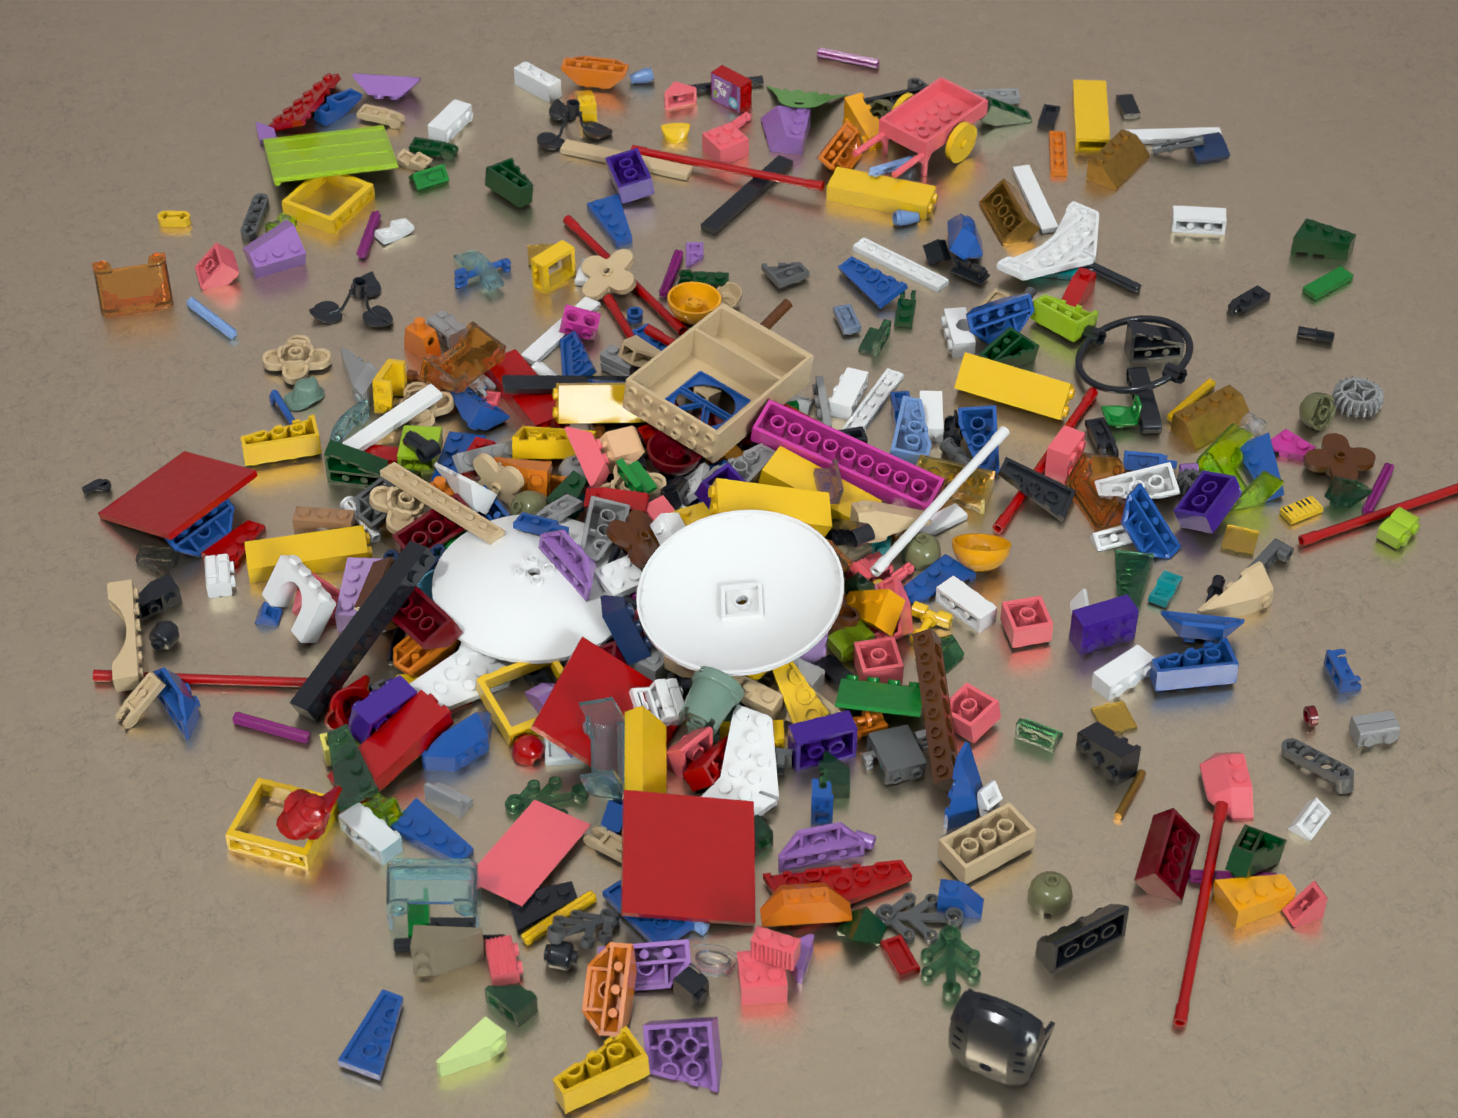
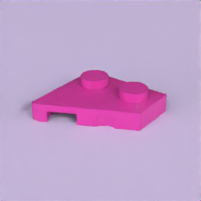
M1284 429L1271 439L1273 450L1279 452V456L1293 458L1302 462L1306 452L1316 449L1315 446L1288 429Z

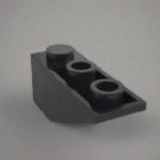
M169 574L151 581L139 593V599H136V603H139L140 615H137V619L143 620L182 602L180 589Z

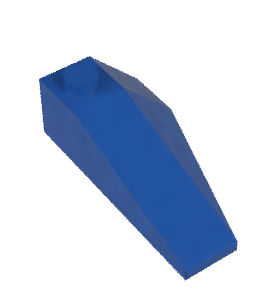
M445 378L444 381L462 419L468 423L467 426L471 429L478 430L479 428L486 431L509 419L510 416L501 408L495 405L493 407L485 402L488 400L476 395L474 391L461 382Z
M996 405L958 408L959 428L973 458L998 430ZM999 445L978 467L986 475H998L1000 470Z
M968 742L964 743L956 757L952 775L954 782L948 794V798H951L949 807L945 808L943 829L945 830L965 826L977 820L980 816L977 792L983 788V784Z

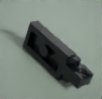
M1257 285L1234 298L1228 304L1227 314L1231 317L1239 312L1246 314L1268 301L1271 293Z

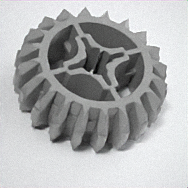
M1352 376L1351 379L1345 377L1344 380H1340L1335 385L1332 397L1335 399L1333 405L1336 406V410H1341V414H1348V417L1354 416L1355 418L1361 417L1364 419L1367 416L1371 418L1372 415H1376L1380 411L1384 402L1383 390L1380 389V385L1375 384V381H1369L1368 378L1362 379L1361 376L1359 378Z

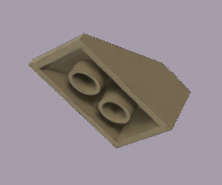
M414 925L410 945L414 975L438 976L485 960L483 928Z

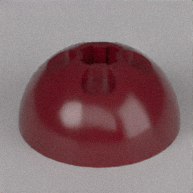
M662 431L653 434L647 443V454L650 462L658 471L665 475H686L692 472L703 458L702 455Z

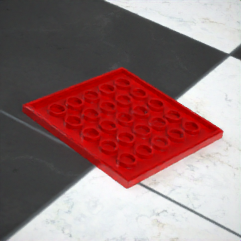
M184 451L98 512L100 519L172 540L254 480L258 475L254 469Z
M582 636L530 729L624 787L625 712L634 709L629 691L631 688L650 687L654 681ZM666 726V747L677 726Z
M624 790L622 794L621 916L754 926V801Z

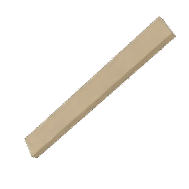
M566 139L560 148L561 154L606 163L605 157L625 152ZM641 155L649 173L687 181L693 172V166Z
M393 462L380 470L381 477L491 545L505 536L504 529L399 464Z

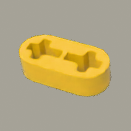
M162 211L157 215L158 224L161 227L182 228L191 224L190 213L187 211Z

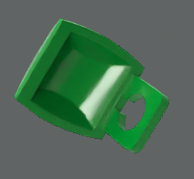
M1135 395L1131 407L1108 405L1101 406L1107 425L1114 426V428H1123L1138 425L1142 404L1139 396Z

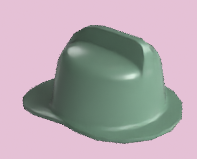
M316 377L301 378L296 381L294 389L283 400L290 411H300L322 399L325 392L317 383Z

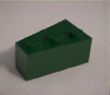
M513 158L486 167L485 186L519 208L532 203L533 184L525 174L520 172V167L514 164Z
M1306 218L1293 237L1290 254L1296 255V252H1302L1312 257L1313 254L1324 255V258L1347 261L1353 252L1356 234Z
M1009 327L978 356L1018 368L1035 361L1040 345L1012 327Z
M331 439L324 453L327 481L332 484L367 488L381 477L380 470L389 465L388 460Z
M573 470L545 499L546 504L549 505L568 494L583 501L584 505L586 488H591L588 480ZM581 508L566 518L577 520L579 514L585 508Z
M1245 824L1232 847L1225 870L1230 871L1236 877L1243 876L1247 878L1280 862L1287 840Z

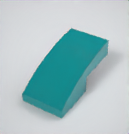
M1164 570L1157 579L1155 588L1149 594L1148 602L1167 608L1175 596L1183 577Z

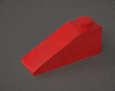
M1080 267L1073 275L1062 300H1065L1067 305L1073 307L1077 305L1082 306L1095 289L1096 272Z
M605 487L586 488L583 505L586 509H588L591 496L628 504L630 505L629 513L632 510H640L647 513L648 493Z
M728 736L703 753L684 771L685 781L693 792L714 785L721 776Z

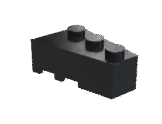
M1131 320L1127 321L1124 350L1129 362L1183 358L1185 342L1182 335L1175 329Z
M1097 721L1077 733L1076 747L1079 752L1090 759L1094 766L1104 773L1108 780H1111L1118 786L1137 774L1141 746L1137 744L1133 746L1127 743V738L1124 736L1122 738L1114 735L1115 731Z

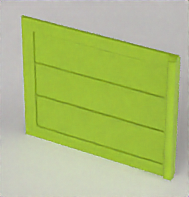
M384 125L263 139L275 186H279L280 182L398 168V163Z

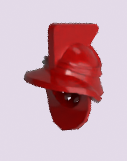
M367 675L362 676L332 696L330 709L324 721L327 728L332 731H347L352 706L357 701L367 698L371 692L367 690L370 681Z
M337 785L323 796L310 793L304 789H297L290 793L284 801V810L277 818L276 826L279 832L286 838L296 841L318 839L325 833L328 820L330 819V811L333 809L342 788Z

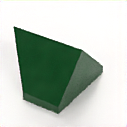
M867 906L852 911V921L840 923L837 934L846 936L852 941L866 942L876 946H880V941L883 940L887 931V926Z

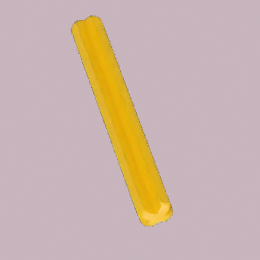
M1208 378L1167 414V420L1172 423L1173 413L1206 396L1215 388V380Z
M592 890L587 891L522 933L521 940L525 945H530L547 934V928L549 925H552L554 916L561 915L570 918L571 911H582L597 901L596 894Z

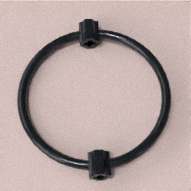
M1139 315L1125 317L1107 323L1100 328L1087 325L1082 333L1084 341L1079 346L1075 356V368L1080 378L1086 384L1099 391L1113 394L1144 392L1160 387L1169 381L1182 384L1187 376L1185 368L1193 355V340L1189 332L1182 325L1160 316ZM1128 320L1166 325L1179 332L1185 340L1186 352L1178 366L1168 362L1162 371L1163 377L1149 383L1125 387L1106 385L1092 379L1083 368V355L1091 343L1101 346L1107 337V331L1127 325Z

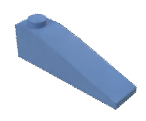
M903 395L890 450L891 455L913 465L927 461L931 448V439H929V430L925 422L922 399Z

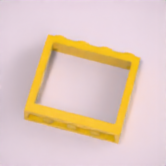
M348 174L307 179L281 201L283 215H289L294 220L334 235L375 199L374 185ZM325 182L355 193L330 216L300 205Z
M559 661L542 664L517 662L476 678V691L486 709L491 713L493 721L509 747L513 746L519 736L524 734L539 735L530 729L536 717L511 727L489 689L548 665L558 679L563 671Z
M258 777L225 834L227 847L230 850L309 870L340 813L339 800L337 799L333 809L330 811V819L328 820L325 833L318 839H308L304 848L243 832L263 796L285 801L290 793L297 789H303L291 784H283L271 779ZM304 789L310 793H315L319 796L324 795L323 793L315 792L311 789Z

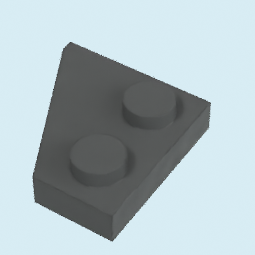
M801 262L778 263V266L768 267L767 263L761 264V270L778 288L809 278L810 272Z

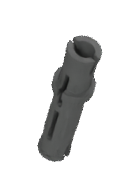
M1203 134L1173 141L1169 139L1167 142L1152 144L1153 154L1173 153L1172 151L1204 145Z

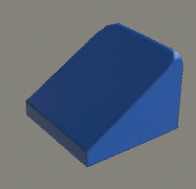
M264 601L258 610L255 624L278 626L283 609L270 606L269 603Z

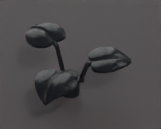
M557 99L549 109V116L557 121L563 120L559 134L556 136L551 132L540 133L537 136V144L549 150L560 149L565 142L560 137L566 121L575 120L577 117H579L581 127L584 128L583 134L589 138L601 139L610 135L613 130L596 122H586L584 124L582 112L579 111L580 102L578 100L570 99L565 105Z
M373 271L353 279L351 289H349V293L341 308L335 302L323 301L309 309L310 314L315 319L324 323H336L342 319L341 312L345 309L353 294L357 299L364 297L368 311L363 313L362 318L367 325L371 327H385L393 323V317L388 309L380 305L372 308L369 306L368 297H375L381 292V285Z

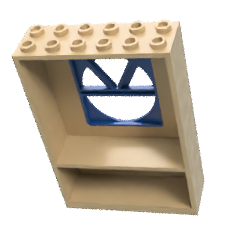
M722 303L626 379L623 408L715 463L752 432L754 424L769 399L784 405L809 384L814 355ZM698 385H710L723 389L731 395L735 402L734 413L732 415L688 388ZM679 394L695 402L675 406V400ZM703 407L700 420L685 412ZM710 412L725 420L718 425H707Z

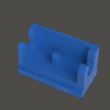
M1345 649L1326 650L1324 666L1339 694L1361 690L1362 686L1358 683L1361 680L1360 676L1353 674L1347 663L1346 656L1338 657L1339 655L1346 654Z
M812 779L811 825L822 826L833 823L834 794H831L832 785L830 781H827L825 789L819 788V780Z

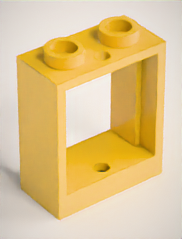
M561 240L531 259L533 288L546 295L576 276L575 247ZM561 260L562 267L549 274V267Z

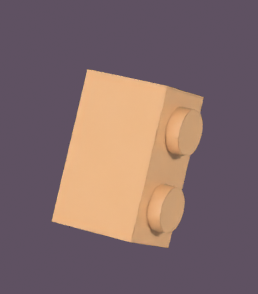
M634 426L608 431L599 439L604 448L600 451L602 454L606 453L610 461L607 466L611 474H613L616 461L623 458V460L635 462L645 452Z

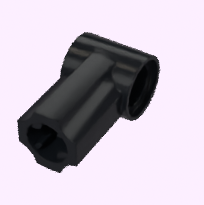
M411 430L405 434L403 445L415 452L417 458L422 463L429 462L441 453V447L434 439L428 441Z
M682 475L675 476L669 485L661 488V495H664L674 509H678L682 505L681 497L689 486L688 480L683 478Z

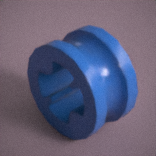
M630 307L627 310V321L632 324L642 322L643 310L640 307Z

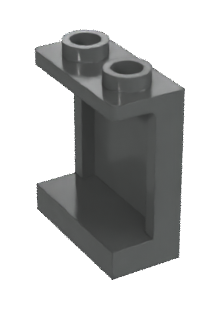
M908 724L868 733L866 748L868 751H874L885 773V785L918 779L925 775L927 761Z

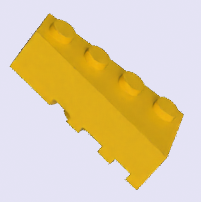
M314 414L309 415L307 420L301 422L300 419L292 421L291 425L283 427L280 424L274 426L268 432L260 430L240 437L245 466H255L262 463H274L280 460L322 454Z
M521 426L512 436L513 459H565L576 455L563 428ZM583 430V431L591 432V433L593 434L594 438L596 439V431Z
M624 1026L620 1029V1034L614 1038L609 1037L598 1050H591L586 1054V1058L580 1063L575 1062L552 1079L555 1099L564 1112L569 1113L650 1075L648 1055L628 1027Z

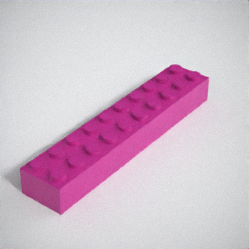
M770 399L752 428L751 441L758 444L762 443L775 451L779 446H782L891 505L925 511L940 495L943 488L944 478Z

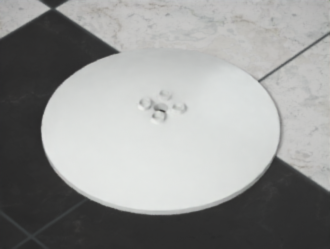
M729 511L708 516L685 526L657 548L645 565L639 579L636 597L637 611L643 630L651 643L675 663L694 671L699 670L700 666L713 667L730 676L758 674L796 660L818 644L833 626L842 606L844 577L840 560L833 547L818 531L806 523L788 515L771 511ZM741 600L747 601V603L743 605L737 604Z
M519 515L491 520L492 523L505 530V536L491 545L467 531L445 550L436 565L432 579L433 601L463 631L458 640L484 655L515 663H552L568 660L582 636L598 647L613 637L602 617L600 597L608 595L594 577L590 599L585 601L538 548L540 535L513 529V522ZM564 518L559 521L558 524L569 527V536L577 544L581 545L584 523L570 518ZM612 542L598 563L595 562L596 568L608 564L609 556L616 546L615 543ZM621 551L617 559L625 557L626 554Z

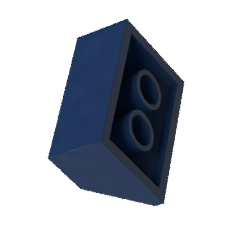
M601 596L602 617L628 666L650 657V648L653 645L642 632L644 630L640 619L636 620L634 617L635 610L632 604H628L624 597Z

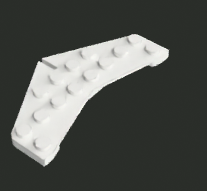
M1072 201L1068 205L1055 234L1043 245L1014 258L1010 256L1003 258L997 263V269L1022 281L1093 264L1096 260L1099 212Z
M461 642L460 648L456 653L414 680L410 685L417 693L421 689L427 695L431 693L438 700L440 706L445 705L449 710H452L480 698L476 691V678L483 674L497 671L503 666L512 665V662L484 655ZM511 681L493 687L489 690L491 691V693H495L497 691L505 689L509 686Z
M740 705L736 706L732 715L721 776L701 797L754 801V820L778 805L779 791L774 734L770 716Z

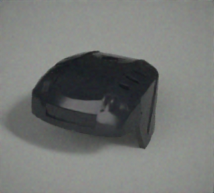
M969 988L963 992L951 1015L948 1045L953 1057L965 1069L968 1068L1005 1085H1021L1030 1080L1052 1035L1055 1022L1050 1021L1044 1029L1043 1022L1025 1009L1006 1000L976 992Z

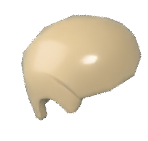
M727 282L722 287L718 286L717 290L721 295V304L724 303L733 309L738 307L743 294L741 287L733 282Z

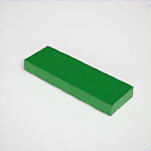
M1340 266L1303 286L1302 292L1317 300L1352 281L1354 275Z

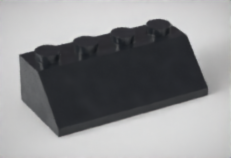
M1109 904L1096 909L1086 917L1078 918L1068 926L1060 927L1050 935L1042 936L1037 941L1036 957L1052 974L1125 936L1129 907L1127 905Z

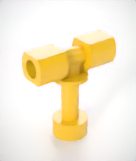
M915 601L911 608V614L921 619L922 625L919 629H914L912 634L927 630L935 625L949 629L954 614L939 610L937 613L929 610V605ZM911 634L910 641L913 643V637Z

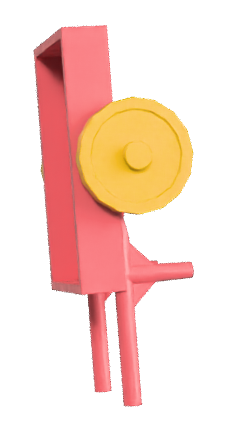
M940 77L917 94H903L896 101L892 110L879 119V133L853 150L852 154L854 157H857L880 141L882 143V155L886 156L888 155L890 139L918 153L892 172L894 178L918 162L921 163V175L926 176L928 160L932 153L945 143L946 158L953 163H959L973 149L977 137V128L974 123L987 115L988 100Z

